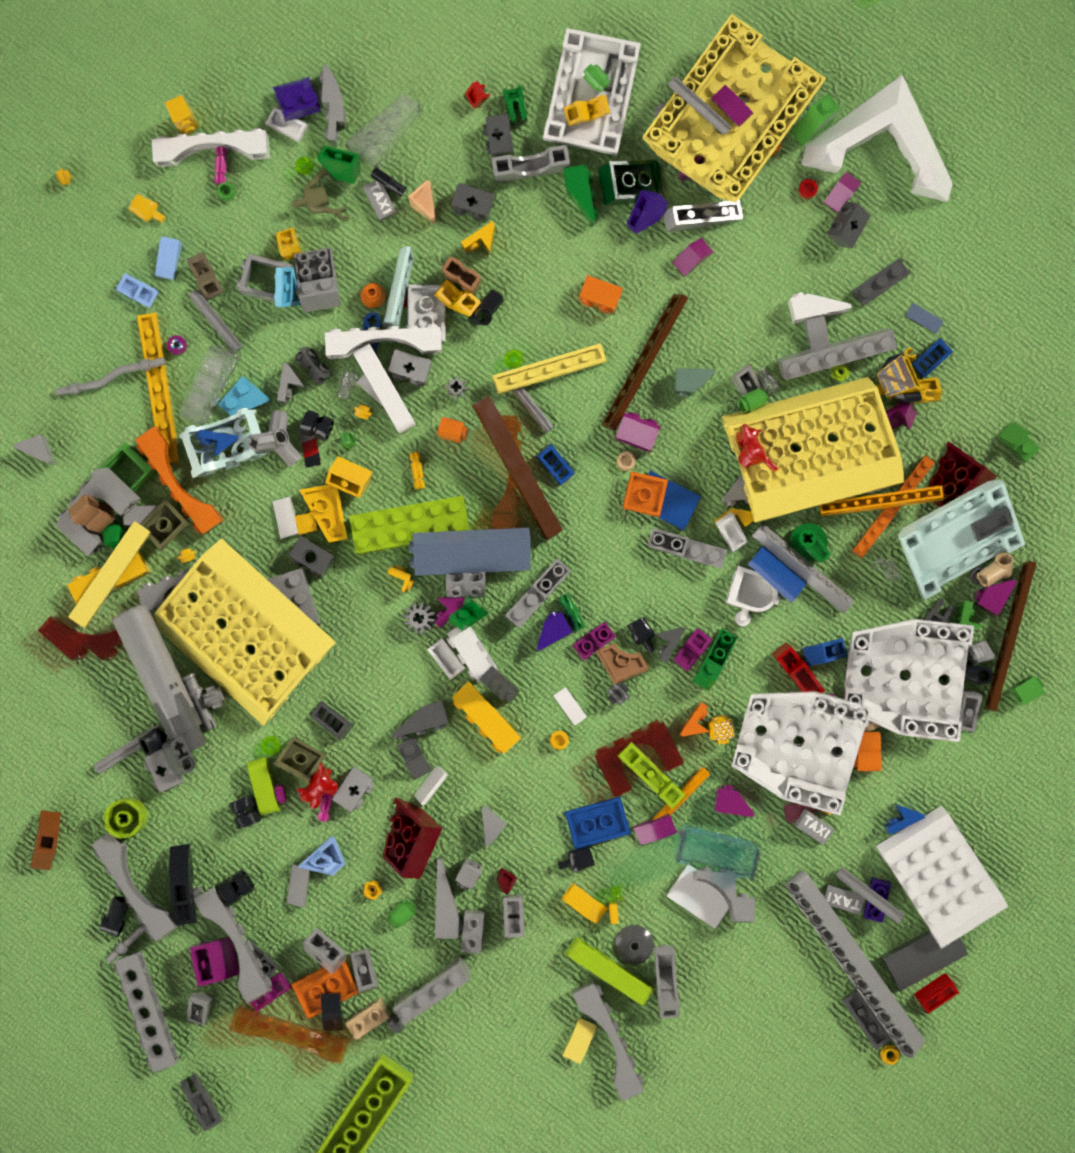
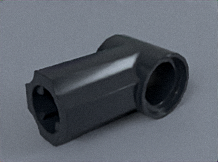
M490 290L472 315L469 316V321L473 325H488L492 320L493 314L504 302L503 297L496 291ZM480 313L482 314V319H481V321L479 320V314H480Z
M966 663L965 680L981 686L992 681L993 672L990 668ZM980 671L986 674L985 681L979 679L978 674Z
M113 897L109 910L100 924V931L119 937L125 924L124 917L129 906L125 897Z

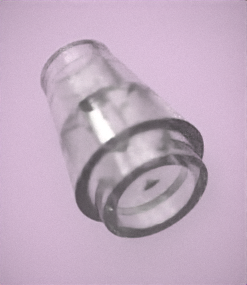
M763 366L755 372L762 389L768 395H772L780 389V380Z
M347 370L340 374L337 396L348 400L358 382L357 374Z

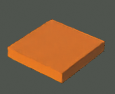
M631 471L622 509L660 517L668 480Z

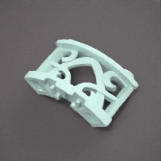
M247 408L237 410L235 415L199 427L191 425L179 434L180 439L182 438L192 467L191 474L193 478L215 474V471L222 470V468L229 470L241 466V462H246V460L253 461L270 453V450L254 452L249 447V436L261 433L255 417V409L248 410ZM247 419L250 431L244 435L243 433L246 431L247 425L245 424L244 427H240V422ZM198 430L237 435L239 440L232 447V457L227 458L221 452L219 453L220 459L214 461L213 455H209L213 453L212 445L196 442L199 446L204 447L203 449H194L191 437L196 436ZM241 443H244L241 445V447L244 448V451L242 453H238V446ZM196 453L201 454V465Z

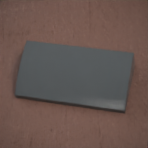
M930 930L881 957L899 991H902L968 955L961 937L940 948Z

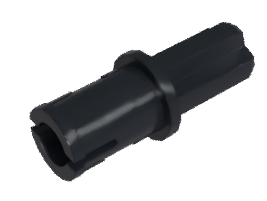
M377 167L373 169L370 175L373 179L384 185L385 189H390L399 197H402L407 187L395 180L393 175L389 176Z

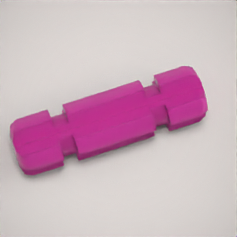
M216 147L215 155L217 157H215L216 174L214 175V182L221 184L226 182L224 174H226L227 159L225 157L227 156V149L225 147Z
M329 794L323 795L320 805L321 811H319L317 817L318 820L328 821L330 815L328 812L331 811L332 798L334 796Z

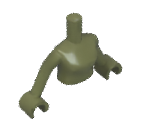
M322 166L321 171L304 187L303 198L292 201L293 207L298 208L306 205L312 213L338 215L339 220L347 221L349 215H341L342 212L347 211L345 207H341L339 210L322 207L329 205L323 185L313 188L324 175H331Z

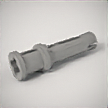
M195 672L181 679L195 705L205 731L217 725L203 700L202 692L204 689L200 687Z

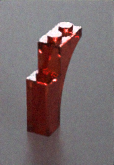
M50 616L38 630L40 634L72 661L82 660L88 654V649L102 661L112 660L118 654L117 649L123 645L117 630L98 635L85 634L70 628L54 616Z

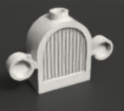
M737 566L725 604L742 609L736 613L734 620L737 625L746 626L751 620L749 611L762 612L768 610L774 604L778 605L781 594L755 570Z

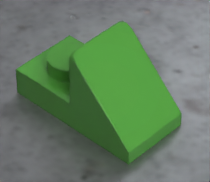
M1012 422L997 436L1024 463L1040 449L1028 437L1029 431Z
M961 601L955 624L974 626V631L982 627L983 625L969 621V618L971 619L974 614V602Z

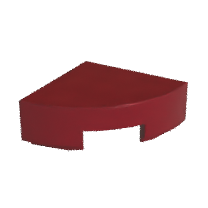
M501 868L497 876L498 885L508 895L517 877Z

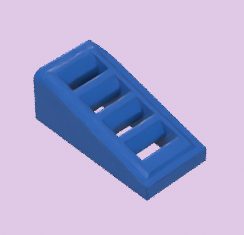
M938 338L911 365L925 378L953 351L941 338ZM939 346L945 353L942 355L935 347ZM931 351L939 357L938 360L930 354ZM926 356L934 363L932 366L924 359ZM920 361L928 368L926 371L918 364Z
M552 444L546 445L535 455L560 486L575 474ZM550 451L552 454L544 459L543 457ZM556 457L557 460L549 466L548 463ZM561 463L562 466L554 472L553 469ZM566 469L567 472L559 478L558 475Z

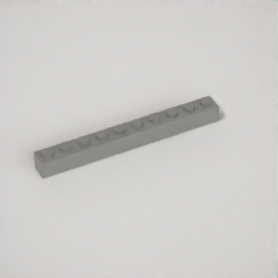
M762 523L756 529L752 536L837 609L845 613L852 606L854 600L789 546L787 542L783 541L768 526Z

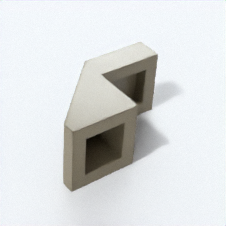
M204 251L186 259L206 300L223 293V289Z

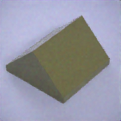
M165 499L140 525L151 531L149 539L162 551L189 523L187 518Z
M292 736L274 765L309 783L326 754Z

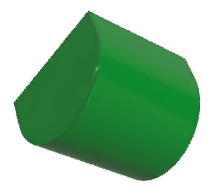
M110 525L102 531L104 545L115 550L123 538L122 528L118 525Z

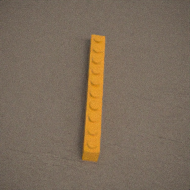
M942 486L841 499L820 505L821 517L943 501Z

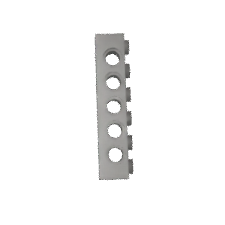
M142 950L120 957L114 961V969L116 974L120 976L122 982L121 990L127 996L128 1010L130 1013H133L135 1019L133 1024L135 1030L139 1031L141 1037L140 1045L146 1051L148 1067L152 1068L154 1073L176 1065L180 1059ZM129 970L136 973V979H132L129 976ZM140 989L143 997H138L135 990ZM142 1007L149 1010V1016L142 1013ZM148 1026L154 1027L156 1033L151 1034L148 1031ZM154 1045H160L162 1052H157Z

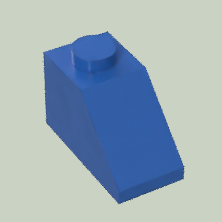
M843 638L803 647L807 666L848 657Z

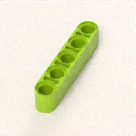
M578 937L573 939L565 952L569 958L642 1006H645L655 990L650 984Z

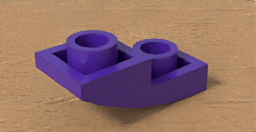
M872 877L869 888L887 901L892 884L891 881ZM866 900L863 918L883 923L885 914Z

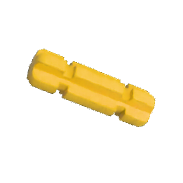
M419 452L410 453L413 479H415L414 488L416 490L425 488L424 480H422L424 477Z

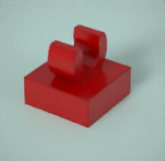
M478 81L473 82L465 92L473 109L479 108L490 96V93L485 94L484 92L486 86L480 85Z

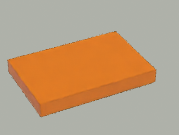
M346 961L333 975L322 967L291 983L308 1019L322 1012L321 993L341 992V1002L360 993Z

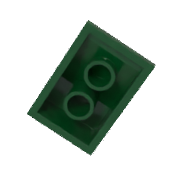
M658 160L609 161L598 168L604 206L635 203L641 190L657 193L664 197Z

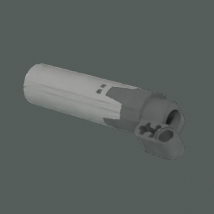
M138 605L113 617L112 621L169 741L162 745V753L170 770L178 776L190 773L195 768V761L190 751L207 743L199 727L202 721L147 605Z

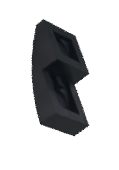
M341 992L321 993L323 1031L343 1030Z

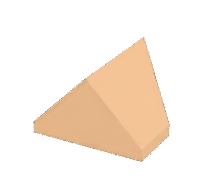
M428 180L412 192L408 198L414 210L431 223H436L430 180Z

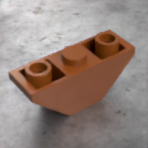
M41 810L30 868L51 869L58 841L61 812Z

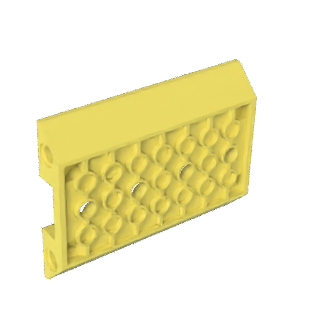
M731 14L682 81L731 125L730 130L725 135L718 133L711 123L674 92L642 138L659 157L721 199L737 203L825 82L826 78L796 57L789 61L761 42L763 37L761 33ZM762 65H768L771 71L768 73H764L761 71L760 67ZM724 85L731 89L738 97L746 95L749 99L745 104L752 110L753 114L740 127L730 120L725 112L714 104L711 99ZM696 156H702L705 159V162L703 164H697L695 163L694 158Z
M868 377L769 403L751 413L739 411L721 416L731 450L736 453L737 460L743 448L736 440V433L741 432L742 424H747L751 428L762 429L758 434V441L764 447L766 456L779 469L778 471L771 470L765 463L751 465L746 468L739 463L745 482L744 491L755 523L904 483L900 451L878 388ZM865 425H873L875 427V431L867 432L865 430ZM834 434L837 436L838 441L830 442L827 436ZM797 444L800 446L801 451L797 453L792 452L790 446Z
M220 539L198 559L157 609L153 617L158 630L263 726L271 720L289 699L288 696L303 678L318 665L336 644L327 633L223 539ZM191 592L197 594V602H193L190 599ZM220 618L226 620L227 625L225 628L220 627L218 623ZM248 644H252L255 647L254 654L248 652ZM277 670L284 673L283 680H279L276 677Z

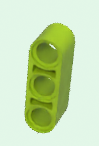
M263 757L247 762L249 776L261 816L281 811V805L278 803L275 793V782L268 758Z

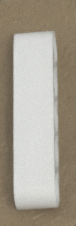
M368 343L353 352L399 434L414 427L416 424L370 344Z

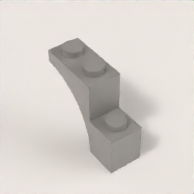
M700 868V871L694 872L693 880L709 884L723 896L729 908L731 922H755V898H749V894H737L736 897V873H730V869H719L718 872H711V868Z
M662 945L654 948L660 1019L680 1017L674 946Z

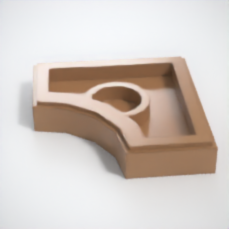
M615 643L597 650V655L614 685L645 673L649 669L640 652L634 654L625 653Z

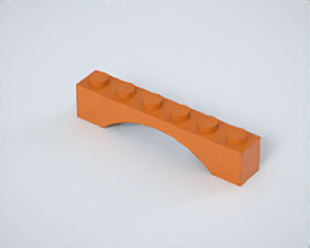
M153 426L135 439L139 452L142 455L145 454L149 459L147 461L149 466L153 470L158 471L160 474L159 480L164 486L168 485L171 490V497L176 502H180L183 506L181 508L182 512L187 518L190 516L194 522L192 526L198 533L207 534L224 522V519L214 505L194 498L179 484L170 465L169 442L158 427Z

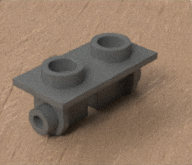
M310 347L300 348V352L296 354V360L304 370H307L309 367L312 368L308 375L315 383L321 385L325 382L324 378L332 377L328 366L319 360L314 349Z

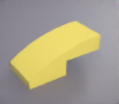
M578 1018L562 1056L581 1064L597 1025Z

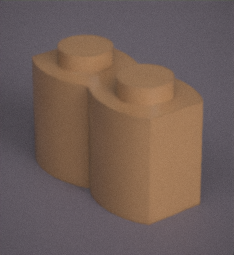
M449 257L442 267L446 279L454 284H459L464 291L468 289L473 295H475L482 284L479 274L470 268H465L463 263L456 258Z
M83 495L68 509L73 523L86 526L90 531L99 533L116 519L111 506L98 502L89 495Z

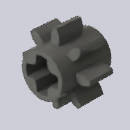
M624 683L613 685L607 691L610 695L607 699L613 705L616 702L622 705L630 697L627 693L630 689Z

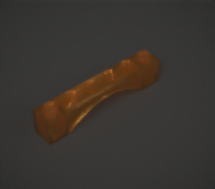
M501 415L517 447L521 451V440H518V432H522V421H518V416ZM510 474L505 493L493 510L492 529H513L520 526V516H516V508H520V497H516L517 487Z
M241 1006L235 1010L229 1028L230 1031L246 1036L288 1043L307 1050L322 1059L338 1064L343 1063L350 1042L349 1039Z

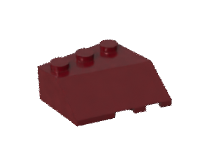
M949 441L946 445L947 451L939 461L941 465L938 472L933 475L929 487L942 486L944 499L943 501L934 502L939 507L946 505L987 481L995 480L997 477L992 471Z
M395 797L393 803L396 805L395 813L391 814L390 818L392 828L391 832L387 834L382 857L402 878L420 879L443 828L422 808Z

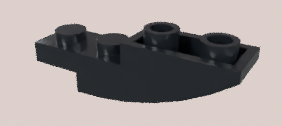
M190 844L170 846L169 882L171 907L174 906L176 925L196 923L193 892L194 873Z

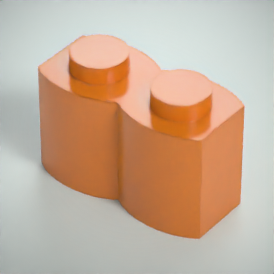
M442 416L438 429L439 438L462 444L463 440L466 441L469 430L465 422Z
M880 732L863 733L853 766L855 771H881Z

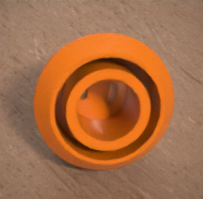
M372 282L362 288L360 298L366 307L378 308L385 302L386 292L383 286Z

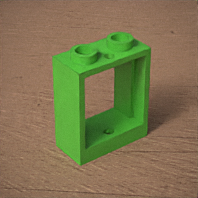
M124 443L100 469L108 467L112 471L128 455L145 472L130 487L136 493L157 470H153L131 445Z

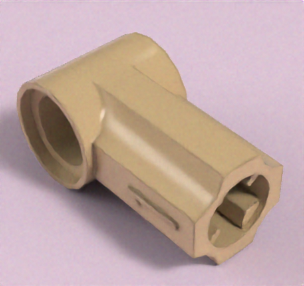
M1008 553L998 554L993 563L977 573V579L984 587H989L1001 578L1010 577L1012 575L1013 557Z

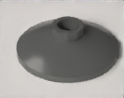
M630 925L623 928L615 940V949L618 956L629 964H640L646 961L651 956L654 947L653 938L649 931L639 925ZM637 943L638 948L632 949L631 944Z

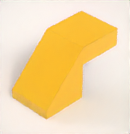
M600 95L589 101H576L563 107L568 126L595 121L611 114L606 95Z
M448 279L434 293L447 308L468 317L472 315L481 303L468 289L460 292Z
M731 508L715 520L717 522L732 512L742 528L754 521L751 511Z
M574 883L570 885L561 898L584 917L596 924L608 910L604 904L592 898L584 889Z

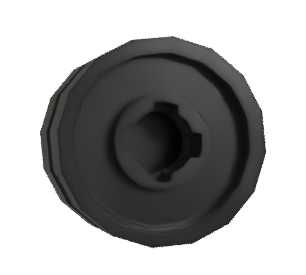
M307 410L300 426V433L308 436L315 435L316 439L326 442L332 432L334 419L325 415L320 417L319 413Z
M253 795L229 803L232 814L236 815L234 821L237 829L261 821L258 810L254 809L256 803Z
M243 869L233 874L232 879L227 878L218 884L221 895L231 906L241 900V895L247 896L255 890L251 878Z

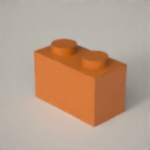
M587 275L579 295V301L587 307H598L603 313H615L623 288Z

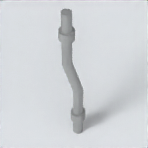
M164 357L153 360L148 358L138 363L118 366L100 380L81 384L76 382L66 387L56 388L57 396L70 393L75 395L80 394L81 391L101 388L122 373L151 370L153 367L166 365Z
M196 886L193 889L194 898L203 891L200 886ZM173 908V909L171 910V912H172V914H173L174 917H175L174 908ZM141 925L125 941L118 943L116 949L106 957V961L111 964L121 954L124 955L130 949L129 946L143 933L147 932L146 926Z

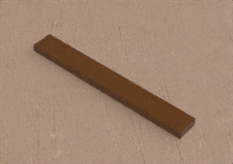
M673 294L602 422L601 426L615 431L688 299L684 294Z
M490 396L473 404L474 411L545 540H549L563 531L495 404Z
M1026 561L1023 563L993 673V679L984 707L986 710L997 711L1037 562Z

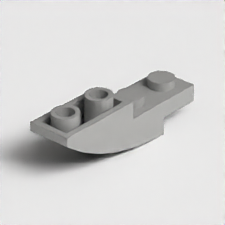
M323 65V72L320 71V83L323 84L322 90H319V102H322L324 109H326V121H329L328 127H325V139H328L330 146H338L339 127L346 128L345 106L333 73L328 65Z
M652 528L647 545L650 548L720 569L723 568L728 552L726 549Z
M557 558L509 610L505 617L519 629L569 575L571 570Z

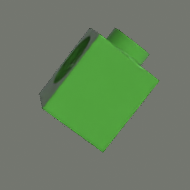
M1028 676L1010 687L1021 705H1026L1045 693L1042 681L1035 676Z

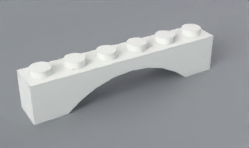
M259 128L252 129L249 132L234 130L233 133L218 131L210 135L196 133L195 136L180 134L172 138L159 136L157 139H152L153 162L157 167L177 166L183 159L193 153L216 147H225L226 149L236 151L251 160L270 159L269 137L265 130Z
M435 324L425 325V328L409 325L406 326V329L390 326L386 330L370 327L366 331H360L359 328H351L346 332H341L340 329H331L330 332H325L326 356L328 359L348 358L353 352L368 343L372 344L382 341L403 343L417 349L422 354L442 353L441 328Z

